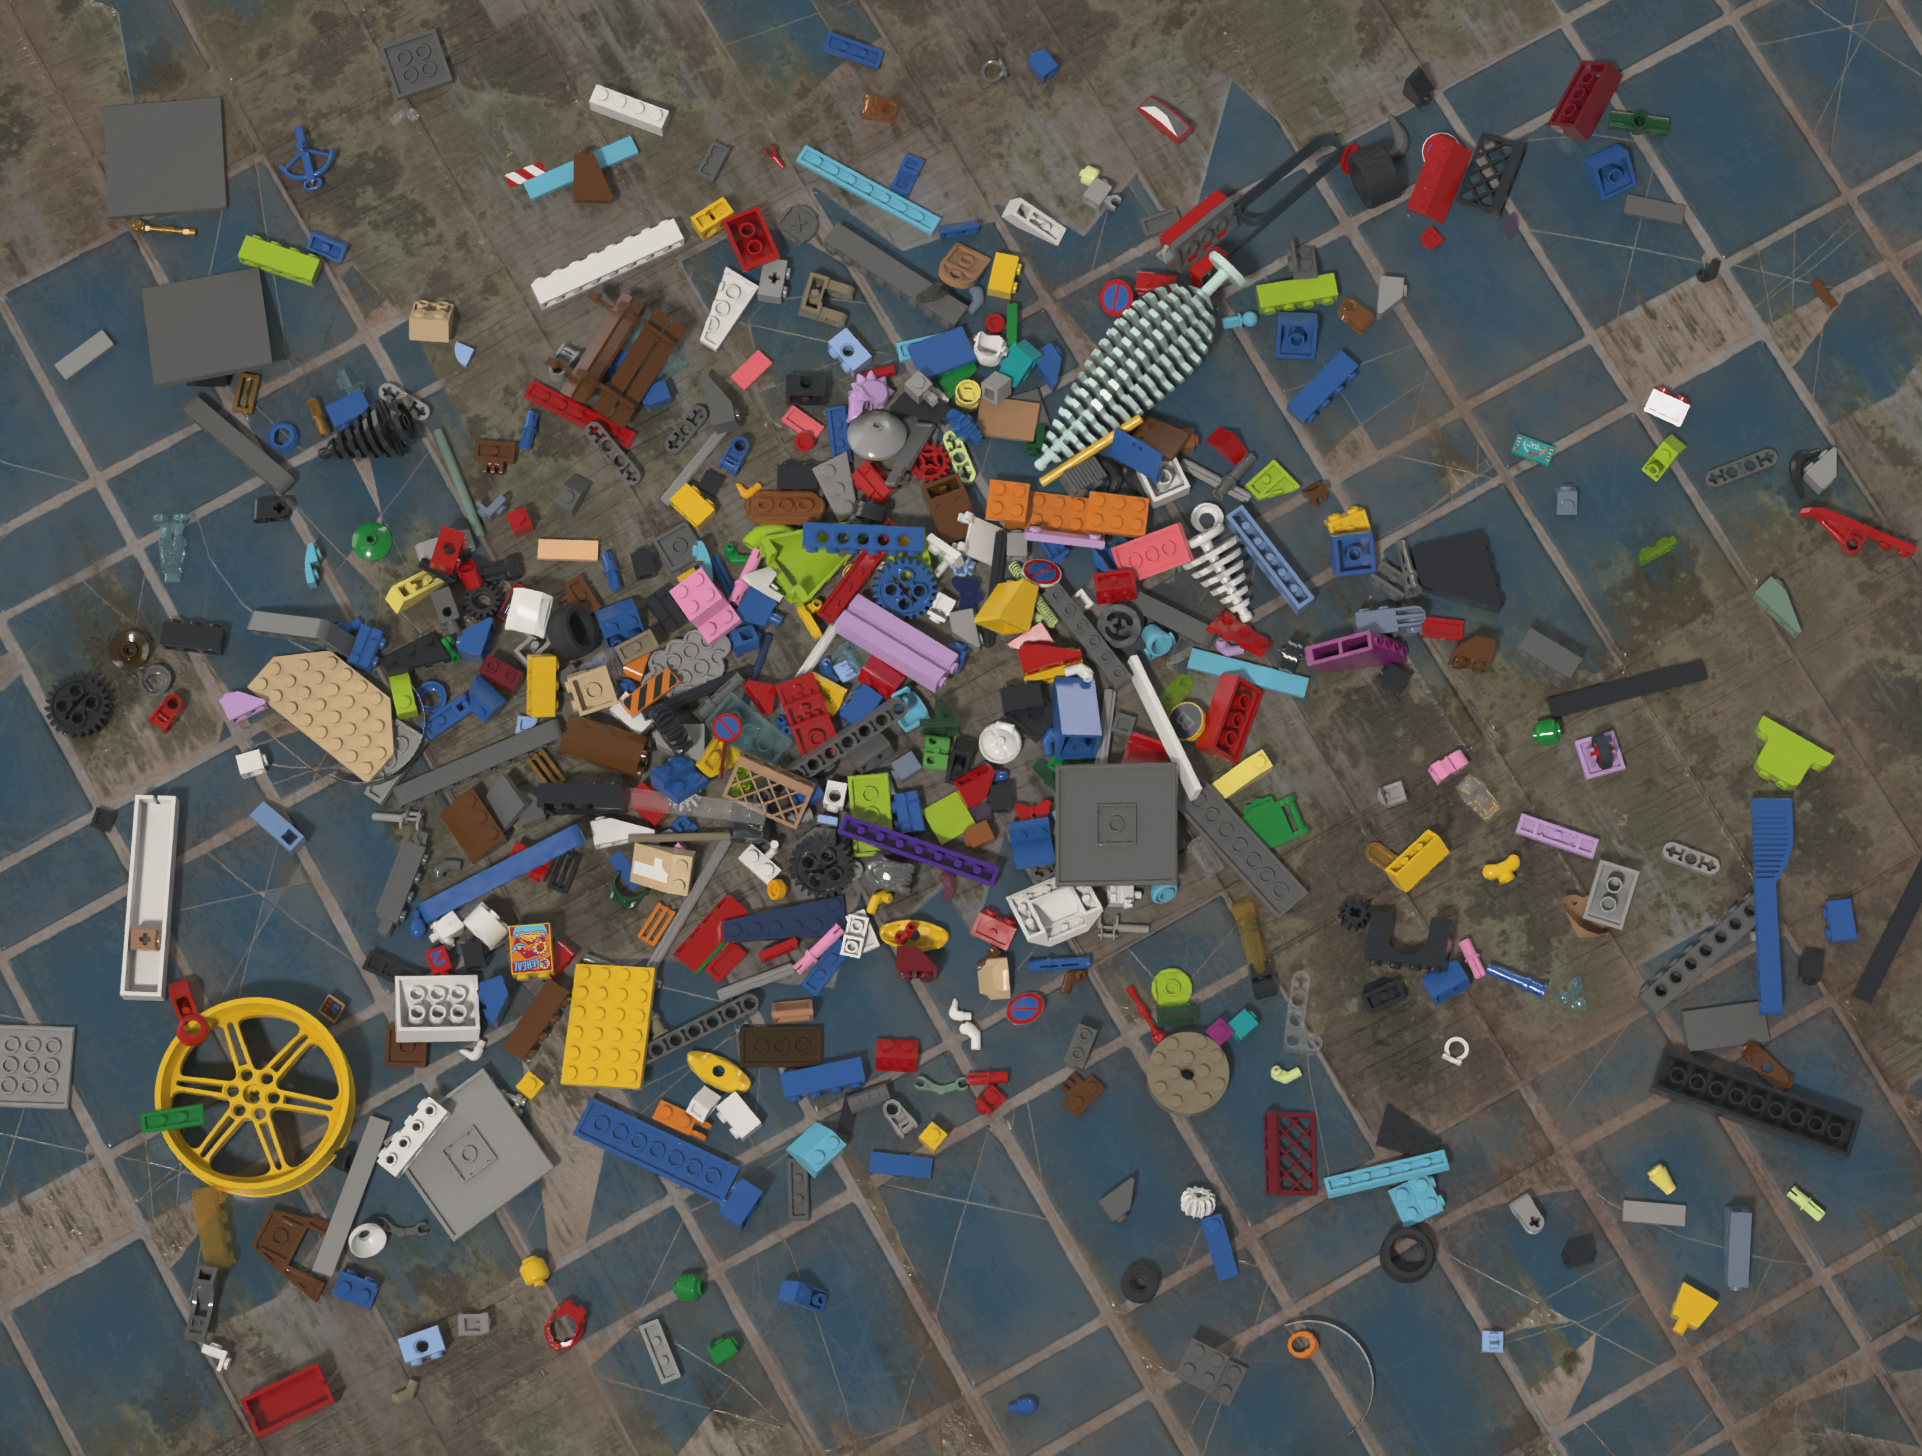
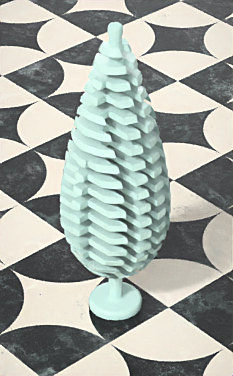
M1212 251L1209 254V260L1218 271L1201 289L1188 285L1195 294L1193 297L1188 290L1182 286L1179 287L1177 284H1169L1172 290L1170 294H1168L1166 288L1158 287L1154 291L1161 299L1160 302L1151 292L1142 296L1150 305V310L1146 303L1140 299L1131 304L1141 314V319L1131 308L1129 310L1126 309L1122 313L1132 323V329L1123 318L1116 319L1114 325L1123 332L1125 337L1122 339L1119 331L1113 327L1109 328L1106 335L1115 343L1116 347L1113 348L1107 339H1101L1098 344L1107 354L1106 359L1102 352L1095 348L1091 356L1100 367L1096 369L1094 363L1088 359L1084 364V367L1095 380L1091 377L1088 379L1082 371L1077 376L1083 386L1088 391H1091L1096 399L1093 400L1085 389H1080L1073 382L1070 387L1072 392L1085 403L1088 409L1084 410L1076 399H1072L1068 394L1066 395L1064 401L1076 412L1079 418L1075 420L1074 416L1067 409L1064 410L1060 407L1058 413L1066 420L1070 427L1066 429L1064 424L1054 419L1052 425L1062 436L1058 439L1055 434L1048 431L1046 437L1053 445L1048 448L1043 443L1041 450L1044 454L1034 462L1036 469L1043 471L1051 460L1054 463L1061 462L1062 460L1057 456L1060 451L1067 458L1074 456V453L1066 446L1069 442L1077 450H1085L1086 447L1075 436L1078 432L1088 443H1096L1098 440L1085 427L1087 423L1098 435L1102 437L1109 435L1106 428L1097 422L1094 417L1096 415L1099 416L1105 425L1111 426L1113 430L1119 428V423L1112 415L1110 416L1105 411L1104 407L1107 406L1116 418L1120 417L1123 423H1125L1131 417L1124 408L1126 410L1130 409L1134 416L1137 414L1141 416L1144 412L1136 403L1138 400L1148 410L1154 406V403L1146 394L1148 391L1151 397L1158 402L1165 398L1164 394L1155 385L1157 382L1166 393H1171L1175 390V387L1166 379V374L1176 385L1178 383L1182 384L1185 381L1184 377L1175 370V364L1184 375H1191L1194 372L1193 368L1185 362L1183 356L1185 355L1188 362L1193 366H1196V364L1199 366L1202 359L1193 351L1191 346L1194 345L1199 354H1206L1208 347L1202 342L1200 334H1202L1206 342L1211 344L1213 334L1206 326L1209 322L1212 329H1215V318L1206 311L1203 303L1205 302L1206 306L1214 310L1209 297L1226 279L1239 288H1243L1247 284L1244 277L1219 253ZM1177 296H1179L1180 298H1182V300H1183V302H1184L1183 305L1181 304V302H1180V300H1179V298H1178ZM1194 312L1197 313L1200 321L1196 319ZM1108 374L1112 375L1113 378H1111V380L1109 379ZM1099 382H1101L1102 385L1104 386V388H1103L1102 390H1101L1100 386L1098 385ZM1125 389H1126L1127 392H1128V395H1127V396H1126V395L1124 394V392H1123V390H1125ZM1115 398L1119 401V406L1115 403Z

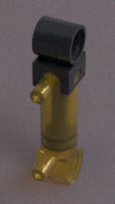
M1248 900L1232 904V912L1242 942L1255 999L1259 1000L1276 996L1275 983L1271 976L1272 972L1269 961L1266 958L1253 901Z

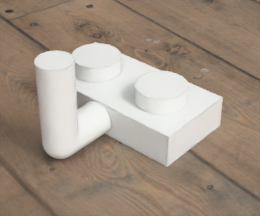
M930 533L926 538L928 550L932 554H938L943 558L941 564L933 571L936 578H939L949 566L954 565L959 569L964 564L960 552L934 534Z
M776 840L770 843L771 848L765 854L751 844L738 857V860L767 886L770 880H775L782 872L771 861L772 857L779 851V844Z

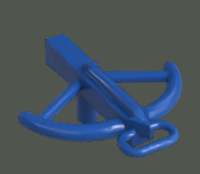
M302 126L294 127L298 141L296 148L300 152L286 167L280 165L279 168L290 179L298 181L307 180L304 182V189L307 191L320 188L322 180L318 176L326 172L331 166L335 150L331 149L330 153L309 149L305 128ZM311 153L329 157L325 165L317 171L314 170ZM302 157L305 175L290 173L288 169ZM316 180L319 181V185L315 186ZM310 182L314 185V187L310 188L306 186Z

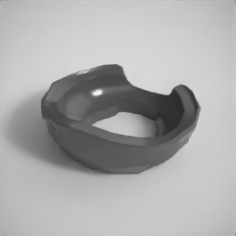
M162 665L149 666L143 678L139 680L141 690L146 695L153 697L166 693L171 685L169 670ZM150 675L162 676L164 679L163 687L158 690L150 688L147 683Z

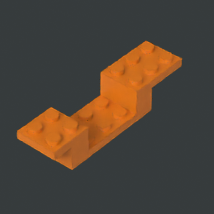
M990 479L985 520L1005 522V529L1024 531L1025 528H1030V526H1038L1042 528L1041 530H1053L1072 534L1089 535V533L1101 534V537L1109 534L1139 538L1146 533L1150 498L1090 491L1089 498L1074 497L1071 499L1067 495L1030 491V484Z

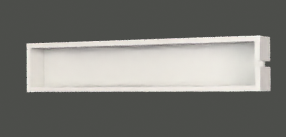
M135 795L120 996L124 1000L165 1001L180 801L176 796L158 795L156 799L154 795ZM131 929L158 930L159 934H162L161 947H159L158 952L131 950ZM148 936L146 939H143V942L146 943V945L147 942L151 941V938H149Z

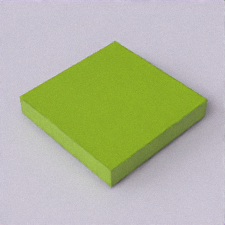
M957 791L921 810L941 847L963 835L965 829L976 824Z

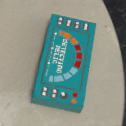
M1518 433L1511 453L1548 467L1556 447Z

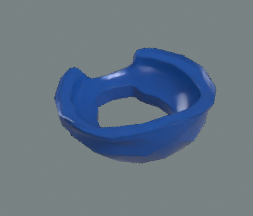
M278 422L269 429L267 438L270 447L287 453L297 447L300 436L298 430L291 423ZM279 429H286L290 433L289 440L283 445H278L274 442L275 433Z
M426 681L416 690L418 704L422 711L424 710L420 698L422 699L428 692L432 691L439 695L440 700L435 706L426 705V712L435 713L445 706L447 693L440 683Z

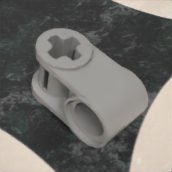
M564 342L559 347L554 359L573 369L578 363L582 352L573 350ZM549 366L550 377L554 382H563L569 375L564 371L554 373L553 371L556 368Z
M897 1100L886 1101L883 1106V1115L899 1137L904 1139L908 1132L913 1128L917 1129L919 1126ZM889 1105L897 1107L898 1112L895 1115L887 1113L886 1108Z
M1527 1193L1509 1203L1512 1213L1528 1234L1536 1235L1542 1230L1544 1218ZM1531 1220L1533 1222H1538L1537 1228L1535 1225L1532 1227L1530 1226Z

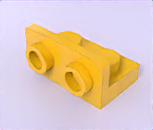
M1358 506L1346 509L1347 512L1342 514H1331L1328 516V519L1324 520L1330 535L1364 530L1372 532L1365 510Z

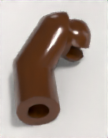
M993 945L988 948L987 952L990 956L975 964L978 971L985 965L987 958H998L1001 956V950H998L997 946Z

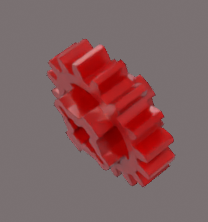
M926 442L925 447H923L916 459L921 464L920 469L918 470L915 461L911 467V476L916 475L915 481L917 482L922 479L923 485L927 481L931 483L934 480H939L941 476L947 477L945 471H950L948 464L951 463V458H947L949 456L948 451L943 452L942 445L937 448L936 442L932 446H929V443ZM939 458L942 459V462H943V466H942V467H941L940 464L938 463ZM931 461L933 462V465H931V464H929L928 466L926 465V462H927V463H930Z

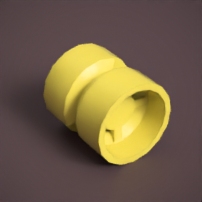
M973 380L961 381L955 390L956 406L959 410L966 413L977 410L981 400V389L978 383Z

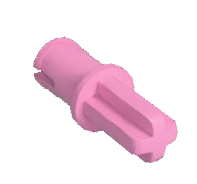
M1468 938L1459 942L1458 945L1466 958L1465 963L1469 964L1476 979L1484 977L1486 972L1479 959L1480 954L1476 953L1471 939Z

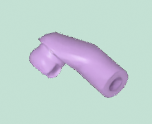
M1221 637L1216 640V649L1226 657L1245 653L1244 649L1240 648L1239 645L1231 646Z

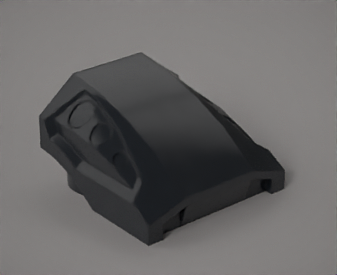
M732 805L730 841H735L736 843L753 842L758 846L765 844L770 846L772 819L742 805ZM767 808L769 812L773 813V809Z

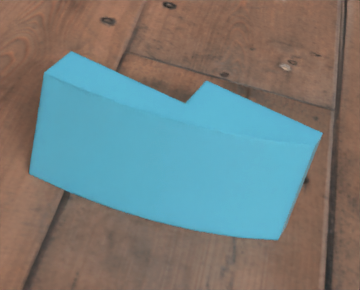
M698 540L696 545H692V557H695V561H703V565H700V568L704 569L708 577L713 581L712 565L704 543Z
M313 542L308 544L305 555V575L310 589L318 587L316 580H319L316 567L320 566L319 560L322 559L319 547L315 548Z

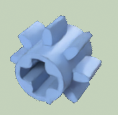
M962 554L964 564L959 569L954 565L950 566V568L953 569L954 575L964 578L967 573L972 575L976 562L971 557Z

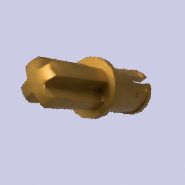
M314 397L307 400L306 403L312 415L311 421L314 422L319 437H325L332 433L325 418L326 414L322 412L318 399Z

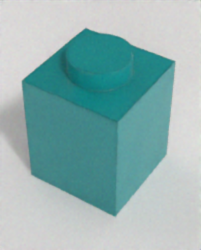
M1244 1008L1227 1025L1233 1030V1037L1238 1043H1241L1258 1027L1259 1023L1257 1022L1258 1018L1252 1011L1247 1012Z

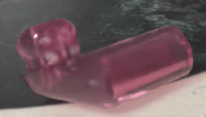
M942 872L939 880L944 884L945 890L940 899L950 903L957 885L951 873Z

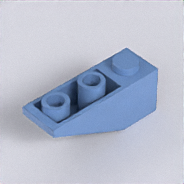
M264 801L249 815L292 856L307 843L305 837Z

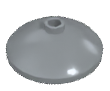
M873 410L864 412L852 420L847 430V440L850 448L860 457L880 461L892 458L900 452L907 440V431L904 423L897 416L886 411Z

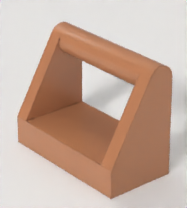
M812 999L771 1003L773 1025L814 1021Z

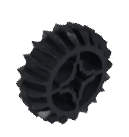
M665 704L652 709L649 713V719L673 753L680 756L688 752L693 747V741L673 711Z

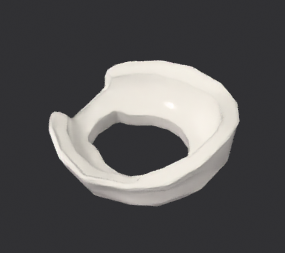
M1212 503L1200 504L1191 513L1192 525L1200 532L1207 530L1203 529L1199 522L1202 514L1209 513L1214 517L1215 522L1213 526L1223 523L1224 520L1221 509Z

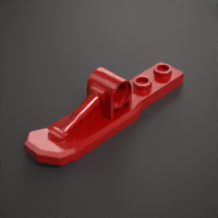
M1802 508L1798 514L1800 518L1814 519L1815 522L1820 523L1839 543L1842 552L1847 556L1857 554L1865 539L1877 543L1881 549L1897 551L1896 554L1904 558L1912 557L1917 549L1912 544L1825 508ZM1853 541L1856 544V550L1848 549L1847 542Z

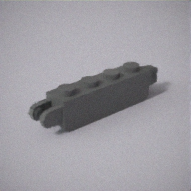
M416 830L410 842L401 843L375 911L380 920L378 933H380L383 939L390 937L394 927H399L401 922L404 923L408 914V911H406L408 903L411 904L414 899L415 892L413 890L415 885H419L422 873L420 872L422 866H426L429 860V854H427L428 851L426 849L429 835L426 832Z

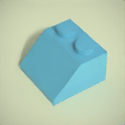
M814 1122L786 1151L816 1179L844 1152L846 1144L831 1129Z

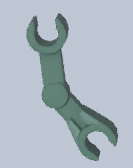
M919 1076L917 1079L924 1081V1086L914 1085L918 1091H932L941 1096L955 1090L964 1092L968 1089V1086L963 1088L958 1086L960 1081L966 1080L964 1077L958 1078L955 1083L939 1086L933 1084L925 1077Z

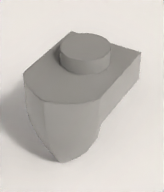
M1398 781L1380 787L1377 791V800L1386 808L1407 802L1408 798L1403 782Z

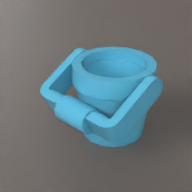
M1155 624L1146 626L1142 631L1141 637L1147 647L1144 649V652L1149 660L1164 655L1176 644L1171 632L1167 634Z

